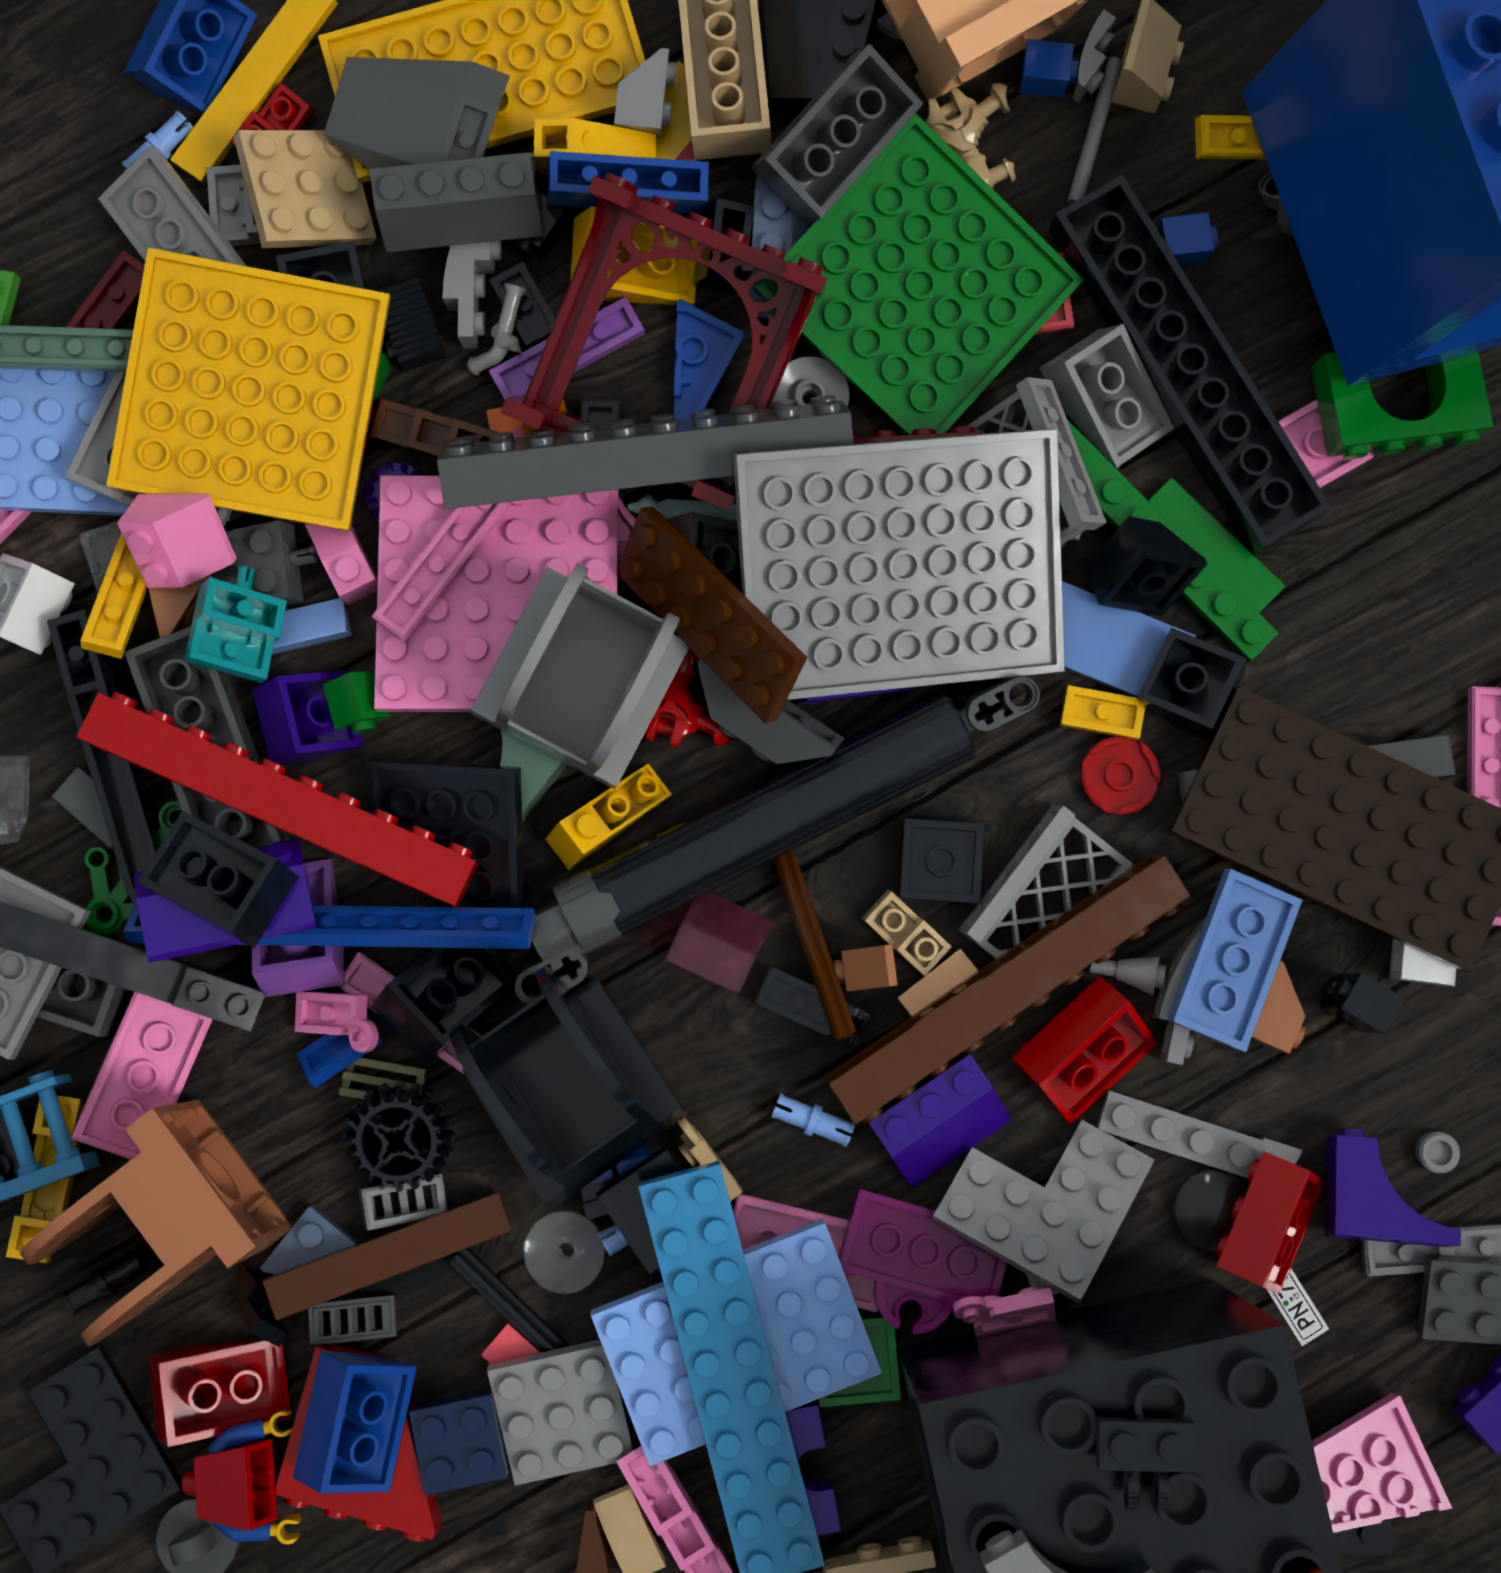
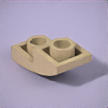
M887 890L861 918L889 945L892 944L893 949L924 976L929 973L952 947L890 890Z
M629 1484L593 1499V1504L604 1533L623 1573H653L666 1567L665 1556L648 1525V1517Z

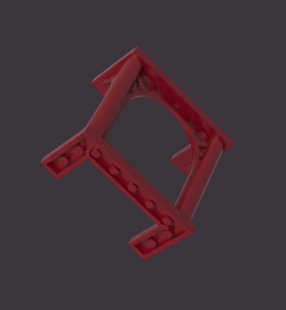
M607 172L605 179L594 175L588 192L597 197V205L591 231L526 395L506 397L500 413L537 429L551 426L562 432H570V426L575 424L590 423L559 408L598 310L608 291L624 274L641 264L663 258L687 259L704 264L722 275L737 291L750 319L752 349L746 373L731 407L755 405V410L769 409L817 295L822 296L828 278L822 276V266L800 257L798 264L790 261L785 262L784 259L787 253L764 244L762 251L747 245L750 237L727 227L724 235L710 229L712 220L690 211L688 218L674 213L675 204L653 195L649 202L636 195L638 188L625 179ZM638 223H644L649 226L654 235V246L651 251L646 253L639 251L633 243L632 230ZM659 226L665 227L667 236L674 240V236H677L679 243L676 248L670 249L663 245V234ZM689 239L699 242L694 251ZM622 240L624 247L631 254L630 260L625 263L616 261L618 255L623 252V250L618 249ZM705 249H710L713 252V258L709 261H705L702 258V252ZM721 253L731 256V258L720 263ZM739 265H743V271H751L755 268L761 270L752 274L746 281L738 279L734 273L735 268ZM610 268H612L614 272L607 277ZM762 279L774 280L778 285V291L771 300L760 303L751 299L749 292L756 282ZM777 308L774 317L769 315L767 327L759 322L758 314L760 311L766 312ZM760 335H766L765 340L761 345ZM594 424L595 429L601 428ZM735 476L680 482L694 488L691 496L728 512L735 502Z

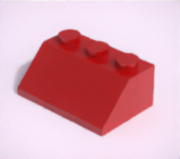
M1099 976L1090 986L1083 989L1080 995L1066 1008L1055 1015L1031 1040L1027 1041L1011 1058L1027 1079L1071 1125L1146 1056L1158 1042L1130 1001Z
M1264 1151L1261 1159L1256 1158L1250 1167L1247 1178L1251 1182L1245 1197L1240 1196L1233 1208L1232 1219L1235 1222L1230 1234H1225L1218 1244L1216 1257L1219 1258L1216 1266L1258 1286L1281 1294L1326 1181L1310 1170Z

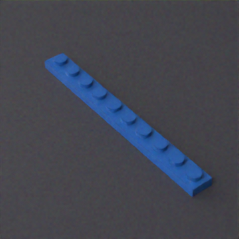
M135 903L123 931L127 943H144L137 903ZM313 906L316 922L315 928L263 938L259 940L257 945L530 949L536 917L534 908ZM240 943V944H235V945H247V944H245V943Z

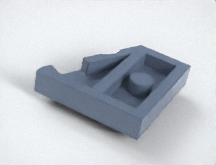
M311 1205L260 1269L266 1273L276 1275L356 1245L359 1242L317 1207Z

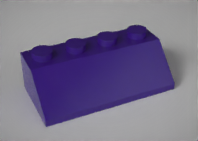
M299 839L286 842L279 841L271 845L257 847L256 849L278 859L299 876L261 939L315 928L316 922L309 878ZM144 871L134 873L136 903L149 963L243 943L139 884L137 881Z

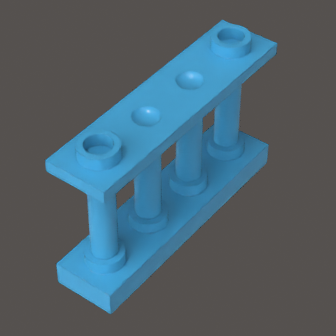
M53 1070L29 1077V1086L0 1096V1109L20 1167L16 1170L18 1178L5 1182L3 1175L0 1176V1203L100 1166L96 1151L80 1154L79 1148L73 1147L54 1088L72 1082L70 1074L55 1076ZM37 1094L57 1151V1155L54 1156L56 1163L44 1168L41 1161L36 1162L17 1105L18 1101Z

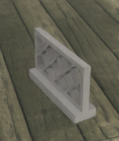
M1027 377L1016 384L1018 391L968 426L975 427L976 431H981L982 434H985L983 429L993 422L1000 425L998 433L1009 432L1010 429L1015 431L1057 429L1060 509L1064 511L1069 524L1068 528L1060 532L1062 545L1085 530H1096L1104 525L1106 520L1052 380ZM1020 403H1023L1026 411L1023 427L1012 423L1016 406Z
M1052 805L982 897L980 904L976 905L958 929V932L997 959L1011 949L998 950L987 941L997 927L1011 925L1014 947L1020 943L1018 924L1038 922L1039 929L1046 925V920H1053L1063 914L1044 915L1042 892L1062 890L1064 912L1071 908L1069 889L1089 886L1091 895L1097 891L1096 885L1107 884L1129 869L1133 863L1076 819V815L1064 805ZM1072 828L1083 836L1085 853L1065 855L1063 839ZM1091 843L1101 851L1092 852ZM1057 848L1058 857H1050ZM1107 855L1118 866L1109 878L1096 880L1093 857ZM1085 858L1088 881L1068 883L1066 861ZM1058 862L1061 885L1041 887L1039 874L1041 868L1045 863ZM1033 880L1034 888L1026 889ZM1035 893L1037 916L1017 919L1015 906L1017 900L1021 895ZM1009 912L1010 920L1002 921Z

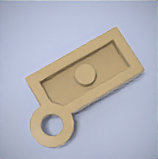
M683 1117L678 1121V1124L684 1131L680 1135L684 1143L678 1147L693 1167L697 1163L704 1165L720 1161L731 1202L742 1193V1187L695 1126L691 1125L686 1117Z

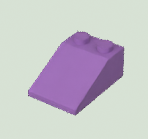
M325 859L306 862L313 906H338L332 860ZM256 945L255 948L252 947V975L261 991L266 993L264 997L345 985L343 946Z

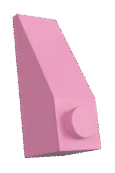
M305 524L321 562L339 597L348 606L377 592L378 576L352 525L350 532Z

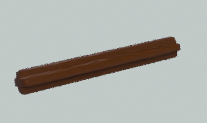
M792 850L773 861L833 1037L836 1040H842L854 1035L856 1029L796 854Z

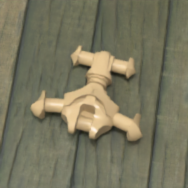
M1001 83L992 84L990 96L979 104L975 100L966 97L957 87L949 90L951 102L939 107L935 97L929 99V116L925 123L991 188L994 187V184L1006 178L1009 179L1010 183L1016 179L1013 162L1008 161L1004 157L1001 164L988 169L985 155L979 153L978 148H976L984 127L989 123L986 118L997 109H1000L1003 113L1011 111L1006 97L1007 85Z

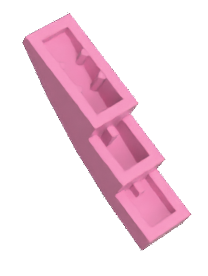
M641 1445L616 1461L658 1536H662L681 1571L684 1570L685 1573H736L667 1460L649 1466Z

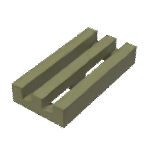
M360 1057L343 1071V1083L339 1090V1095L364 1100L367 1090L351 1088L352 1081L378 1086L386 1083L390 1088H394L396 1082L399 1081L355 1073V1065L417 1076L416 1083L420 1085L418 1095L422 1096L427 1069ZM403 1081L405 1091H409L414 1083Z

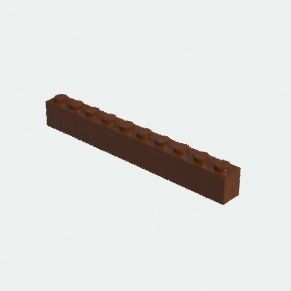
M1151 853L824 1075V1081L847 1116L855 1124L860 1121L863 1123L872 1121L883 1112L882 1106L894 1098L901 1100L909 1096L916 1090L917 1082L928 1075L935 1077L944 1072L951 1065L949 1060L961 1052L968 1054L979 1048L984 1043L983 1037L995 1029L996 1031H1002L1016 1022V1015L1027 1007L1033 1009L1045 1003L1050 998L1049 992L1059 985L1067 986L1080 979L1084 974L1082 970L1095 961L1098 964L1108 960L1116 953V946L1127 939L1128 941H1133L1143 936L1149 930L1148 925L1157 918L1165 919L1178 912L1182 908L1180 903L1190 897L1188 891L1166 856Z

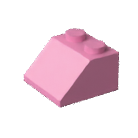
M209 493L138 494L117 522L147 588H183L233 564L237 559Z

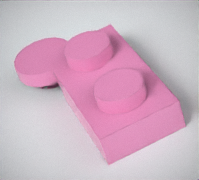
M316 991L296 992L295 1032L349 1035L351 1047L360 1053L372 1051L376 1047L379 1038L376 1025L372 1021L367 1020L368 995Z
M1029 1287L1021 1290L1018 1294L1005 1297L996 1295L983 1298L978 1296L965 1297L953 1304L955 1317L964 1319L965 1323H973L976 1337L1057 1320L1051 1287L1044 1289Z

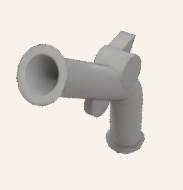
M504 283L506 294L499 323L494 325L491 330V336L494 338L493 347L490 351L477 357H471L467 361V368L473 375H480L482 371L499 364L506 356L508 350L522 353L519 339L513 336L512 332L521 297L527 289Z

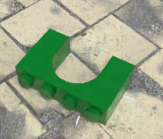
M1336 352L1325 353L1311 366L1328 457L1343 455L1344 460H1354L1362 458L1372 451H1380L1381 455L1386 456L1400 453L1405 450V447L1418 446L1419 451H1427L1438 448L1445 442L1455 441L1456 446H1466L1480 441L1479 436L1494 426L1479 352L1424 366L1430 402L1425 417L1416 421L1401 420L1386 413L1374 399L1369 381L1348 386Z

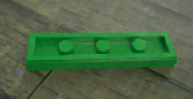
M1173 478L1149 500L1162 516L1258 613L1286 587Z

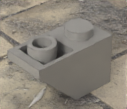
M659 49L618 83L614 126L656 134V137L660 138L662 126L670 127L672 102L665 101L666 86L674 87L676 63L669 62V49Z

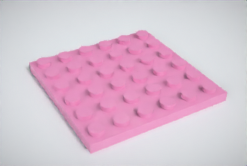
M380 476L377 608L454 509H444L439 476ZM619 489L512 501L406 642L377 622L374 709L377 712H470L547 567L569 578L574 567L579 563L589 569L585 578L618 595Z

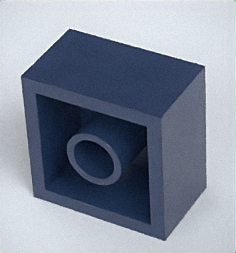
M491 1387L417 1402L409 1411L424 1496L507 1478L511 1468Z

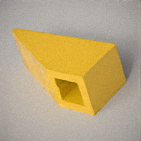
M534 118V159L540 175H547L550 151L656 158V134L576 118Z
M646 764L620 781L615 789H608L561 820L545 840L567 869L571 870L606 846L672 794L651 766Z

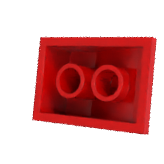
M259 1338L190 1347L149 1356L158 1439L167 1447L219 1436L231 1426L253 1420L270 1421L274 1414L282 1410H290L283 1343L278 1347ZM291 1414L280 1416L277 1422L292 1419Z

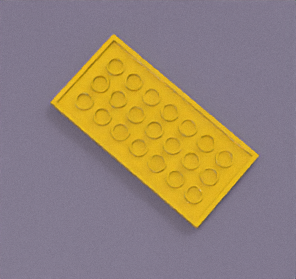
M443 0L318 35L334 95H336L347 57L472 61L510 75L486 149L534 136V118L591 120L615 113L618 83L645 62L628 0ZM352 157L358 180L362 181V183L371 181L370 170Z

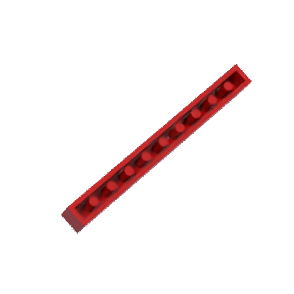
M114 691L110 698L98 692L76 736L85 743L450 906L459 907L478 866L477 862L470 858L473 853L471 850L453 842H450L448 848L433 842L436 835L415 825H413L411 831L403 829L396 825L398 818L387 812L375 809L372 815L359 809L361 802L341 792H338L336 798L321 792L324 785L303 775H301L299 781L291 779L284 775L286 768L264 758L260 765L247 759L249 752L239 746L226 742L224 748L209 742L212 735L201 729L189 725L187 730L184 731L173 726L174 718L163 712L151 708L149 714L135 709L137 702L127 696Z

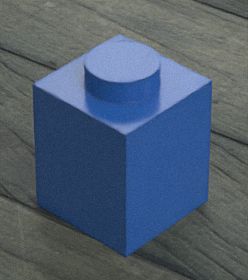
M1027 39L1022 58L1019 93L1064 98L1068 85L1075 84L1077 79L1079 60L1072 59L1074 44Z
M1209 212L1162 218L1157 227V230L1181 267L1206 264L1214 249H1217V228L1215 225H1210Z

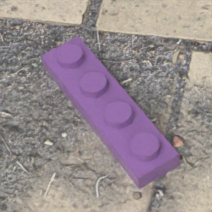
M626 296L598 311L574 373L645 335V330ZM547 339L489 370L504 400H506V397L526 395Z

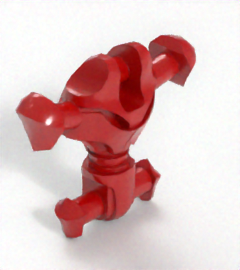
M690 648L646 730V738L648 741L654 742L657 734L670 736V746L678 747L687 735L695 733L697 729H700L713 736L715 746L725 745L730 742V737L720 730L718 723L703 714L705 708L700 706L699 701L695 699V695L691 694V688H688L690 679L696 676V670L694 669L696 661L700 660Z

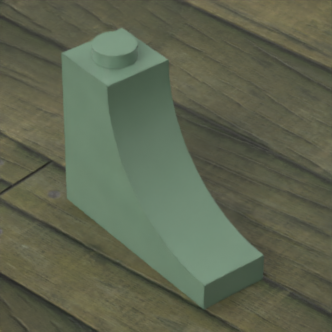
M501 730L502 758L500 766L521 767L523 823L567 767V764Z

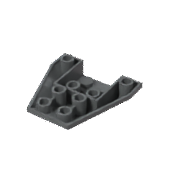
M347 57L324 135L368 170L483 157L510 75L472 61Z

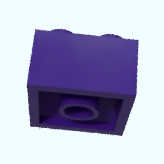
M344 670L277 676L252 690L270 761L279 765L302 763L363 746L360 734H352L351 729L334 730L323 684L345 675Z

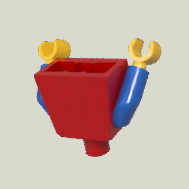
M282 1410L274 1414L270 1421L262 1422L261 1419L227 1428L210 1443L208 1454L196 1457L194 1470H189L183 1477V1492L187 1496H196V1512L198 1517L202 1520L213 1522L214 1527L231 1541H269L270 1536H276L282 1544L288 1545L294 1543L301 1534L299 1532L289 1533L284 1529L285 1524L294 1525L300 1523L302 1518L297 1513H287L279 1523H271L277 1520L272 1439H265V1435L272 1433L277 1437H285L291 1434L292 1428L283 1431L277 1425V1420L280 1416L293 1413L290 1410Z

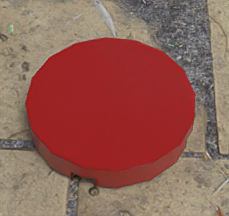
M1115 736L1103 739L1088 751L1081 763L1079 779L1083 794L1094 807L1106 814L1122 816L1137 812L1152 801L1158 789L1161 772L1157 758L1147 745L1127 737Z

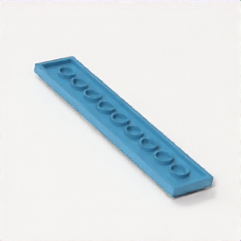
M720 1161L639 1182L638 1188L739 1572L802 1573L825 1566Z

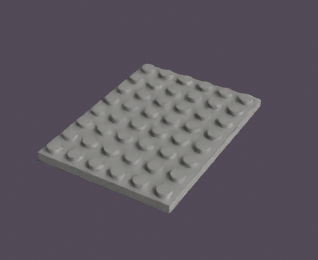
M1057 429L733 454L742 594L808 657L787 700L1064 672Z

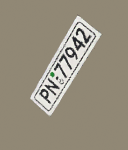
M1290 1269L1281 1294L1266 1289L1302 1346L1329 1330L1292 1269Z

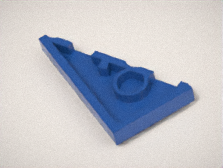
M681 299L678 300L676 308L675 420L691 418V412L708 408L746 338L745 332Z

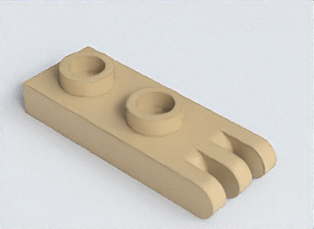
M910 1536L898 1540V1545L882 1548L881 1544L878 1543L862 1545L857 1548L856 1553L826 1558L824 1560L825 1566H822L823 1573H906L934 1568L936 1563L930 1539L922 1541L920 1536Z

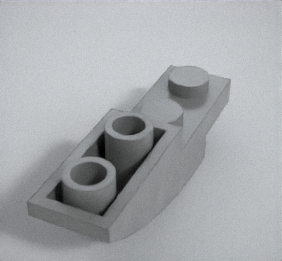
M501 241L450 246L444 273L442 299L448 311H458V339L463 349H479V336L485 335L484 312H479V298H485L486 296L484 274H495V260H501Z
M1205 919L1188 936L1175 955L1165 975L1163 989H1160L1157 995L1152 1018L1168 1020ZM1167 1021L1159 1060L1183 1065L1184 1058H1190L1193 1050L1194 1035L1189 1034L1190 1030Z

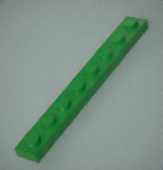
M1068 421L1105 520L1116 531L1128 516L1161 522L1198 552ZM1206 560V567L1184 590L1181 596L1240 656L1246 658V662H1250L1279 633Z

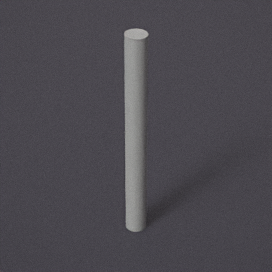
M1109 57L1104 70L1106 76L1100 84L1067 200L1068 204H1072L1085 196L1112 102V96L1123 61L1117 57Z

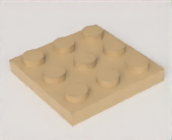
M238 130L234 136L262 248L318 247L354 241L355 245H372L377 237L363 184L357 178L352 156L324 135L325 130Z

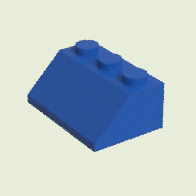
M159 0L124 72L155 94L204 114L219 94L257 14L239 0Z
M321 1351L293 1478L320 1494L390 1492L417 1367L412 1364L355 1352Z

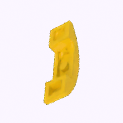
M57 1096L71 1138L83 1109V1099ZM39 1099L32 1134H37L33 1154L36 1162L41 1161L44 1168L56 1163L54 1156L57 1155V1151ZM71 1139L73 1147L79 1148L80 1142ZM74 1176L24 1195L21 1214L14 1216L6 1257L24 1260L20 1255L23 1247L44 1227L67 1210ZM52 1255L39 1262L49 1263Z

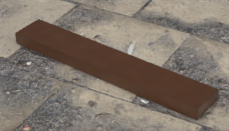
M496 1191L265 1278L262 1282L277 1321L512 1230L500 1195Z

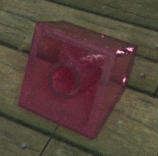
M709 892L693 901L665 960L740 994L773 921Z

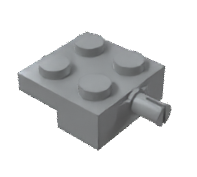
M241 164L207 167L209 214L212 221L231 246L261 244Z

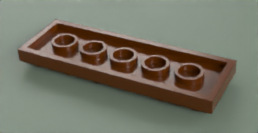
M653 506L641 508L618 563L617 575L661 619L668 612L679 617L680 620L674 632L765 724L777 721L808 657Z

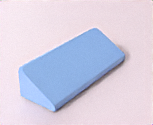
M338 598L286 610L281 635L274 642L272 655L351 637L352 633L345 602Z

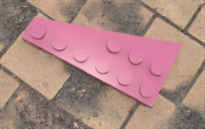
M1390 1393L1312 1440L1333 1532L1378 1524L1382 1520L1400 1516L1405 1518L1418 1516L1420 1512L1430 1510L1442 1511L1452 1509L1400 1395Z

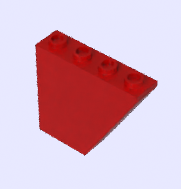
M335 1343L318 1345L315 1348L275 1487L276 1495L284 1497V1503L293 1507L306 1508L308 1505L322 1508L323 1513L332 1518L346 1519L347 1516L361 1519L363 1520L362 1524L370 1529L383 1531L389 1527L403 1531L402 1536L412 1541L424 1542L426 1538L433 1540L439 1531L441 1517L435 1494L424 1496L409 1411L413 1408L411 1397L390 1492L320 1494L293 1478L320 1352H355L388 1359Z

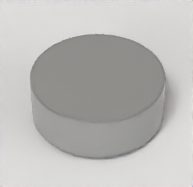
M1435 1131L1424 1134L1418 1140L1415 1155L1417 1161L1424 1169L1435 1173H1446L1457 1165L1460 1158V1149L1453 1137L1446 1133Z

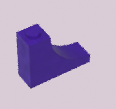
M1340 1129V1135L1327 1138L1325 1237L1445 1248L1461 1246V1229L1444 1226L1423 1217L1409 1207L1397 1194L1383 1169L1378 1138L1365 1137V1131L1360 1129Z

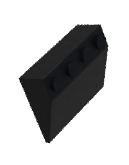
M761 0L758 12L768 108L798 115L848 58L856 51L868 45L879 0Z

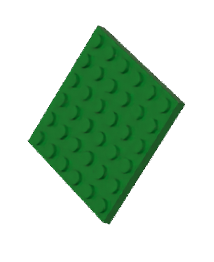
M916 113L821 219L817 220L795 243L784 259L785 262L790 261L798 264L800 257L822 266V276L828 278L822 296L817 295L801 336L904 435H912L913 430L920 428L934 429L936 434L945 433L1084 281ZM763 279L755 287L754 291L767 302L777 294L778 285L774 280Z

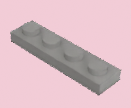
M1109 1090L1106 1091L1096 1128L1104 1132L1248 1178V1173L1254 1160L1260 1158L1264 1145L1263 1140Z

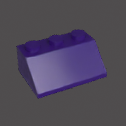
M968 1053L952 1061L951 1065L941 1074L929 1077L917 1085L916 1090L909 1096L901 1100H895L883 1108V1112L868 1123L909 1185L913 1188L1012 1119L994 1088L971 1054Z

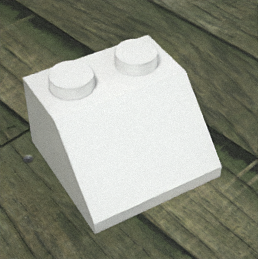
M2 553L0 557V638L41 655L44 648L48 647L52 642L47 620L59 617L61 612L68 608L72 600L71 590L75 583L31 562Z

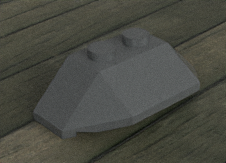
M701 659L698 661L697 665L710 718L718 723V727L723 733L732 738H740L750 745L753 753L759 758L773 761L776 764L827 757L831 756L845 739L789 700H786L777 721L765 724Z

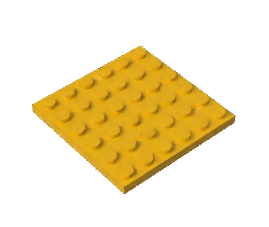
M148 248L106 486L112 489L139 494L209 493L216 508L350 532L388 316L390 294Z

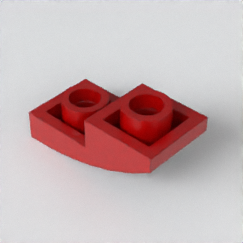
M280 83L260 113L252 111L239 130H300L315 109L286 85ZM234 137L231 140L233 145H235Z

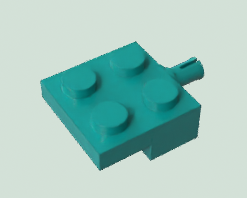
M238 566L235 585L209 577L199 586L184 661L256 682H264L267 680L274 642L281 635L287 601L251 590L255 569L252 567L248 569V566Z

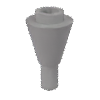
M1160 956L1119 959V961L1106 960L1098 964L1094 961L1091 963L1090 973L1116 977V980L1153 996L1155 988L1163 989L1166 965L1159 964Z

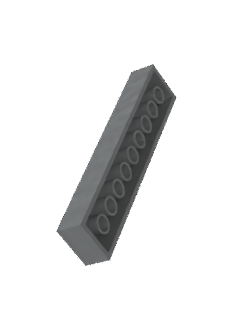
M826 395L811 398L812 404L796 406L795 400H781L772 402V409L755 410V405H739L731 407V413L715 415L714 409H703L691 412V418L675 420V414H660L651 416L650 423L635 424L634 419L625 418L610 421L611 427L598 429L594 428V423H581L570 426V432L554 433V428H541L530 430V436L514 438L512 432H503L489 435V441L473 443V437L454 438L448 440L449 446L442 447L437 459L444 509L735 476L733 454L854 444L851 412L842 400L836 401L835 396Z

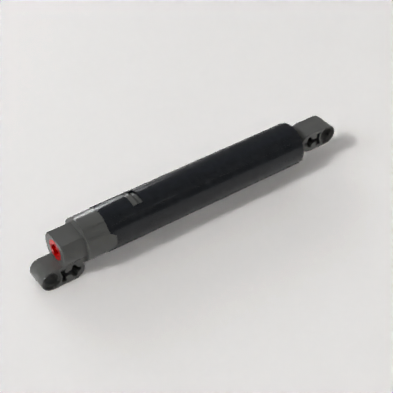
M1007 677L965 699L959 711L952 703L950 697L939 691L844 739L831 756L802 760L655 834V838L635 844L552 886L557 900L535 911L536 923L532 943L540 957L519 969L515 982L517 996L521 1001L530 1004L543 995L542 990L538 992L526 990L522 984L523 979L527 975L535 974V972L549 964L553 972L563 966V958L567 956L571 961L579 960L576 964L577 971L571 973L566 968L557 972L556 975L569 988L578 985L587 975L588 959L586 954L671 912V910L679 907L682 903L688 900L691 902L972 760L975 757L976 751L969 732L974 729L982 731L996 729L1031 711L1039 701L1040 692L1038 686L1033 680L1026 677ZM1020 683L1025 688L1026 697L1021 704L1014 705L1009 697L1010 690L1015 684ZM999 703L1003 708L995 707L985 713L987 720L985 721L975 718L974 715L979 712L978 704L992 706Z

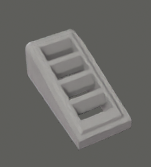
M435 1174L433 1181L429 1183L419 1178L420 1186L414 1190L417 1207L415 1211L409 1210L406 1189H411L407 1180L404 1181L403 1190L397 1192L400 1213L393 1214L390 1197L391 1192H396L394 1181L389 1182L388 1186L382 1190L379 1184L358 1188L365 1229L373 1230L422 1220L448 1210L442 1174ZM430 1185L433 1208L426 1209L423 1186ZM381 1195L384 1216L376 1217L373 1196Z

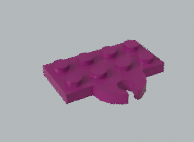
M857 1188L838 1258L844 1272L874 1280L873 1298L878 1312L888 1324L897 1330L899 1329L901 1324L899 1308L908 1300L916 1301L919 1306V1315L910 1324V1333L922 1334L939 1327L949 1317L953 1304L962 1298L971 1296L982 1298L990 1295L999 1296L1007 1265L1006 1262L932 1220L936 1212L934 1210Z

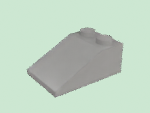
M1124 324L1096 330L1040 367L1044 378L1052 380L1065 413L1092 445L1115 468L1174 429Z

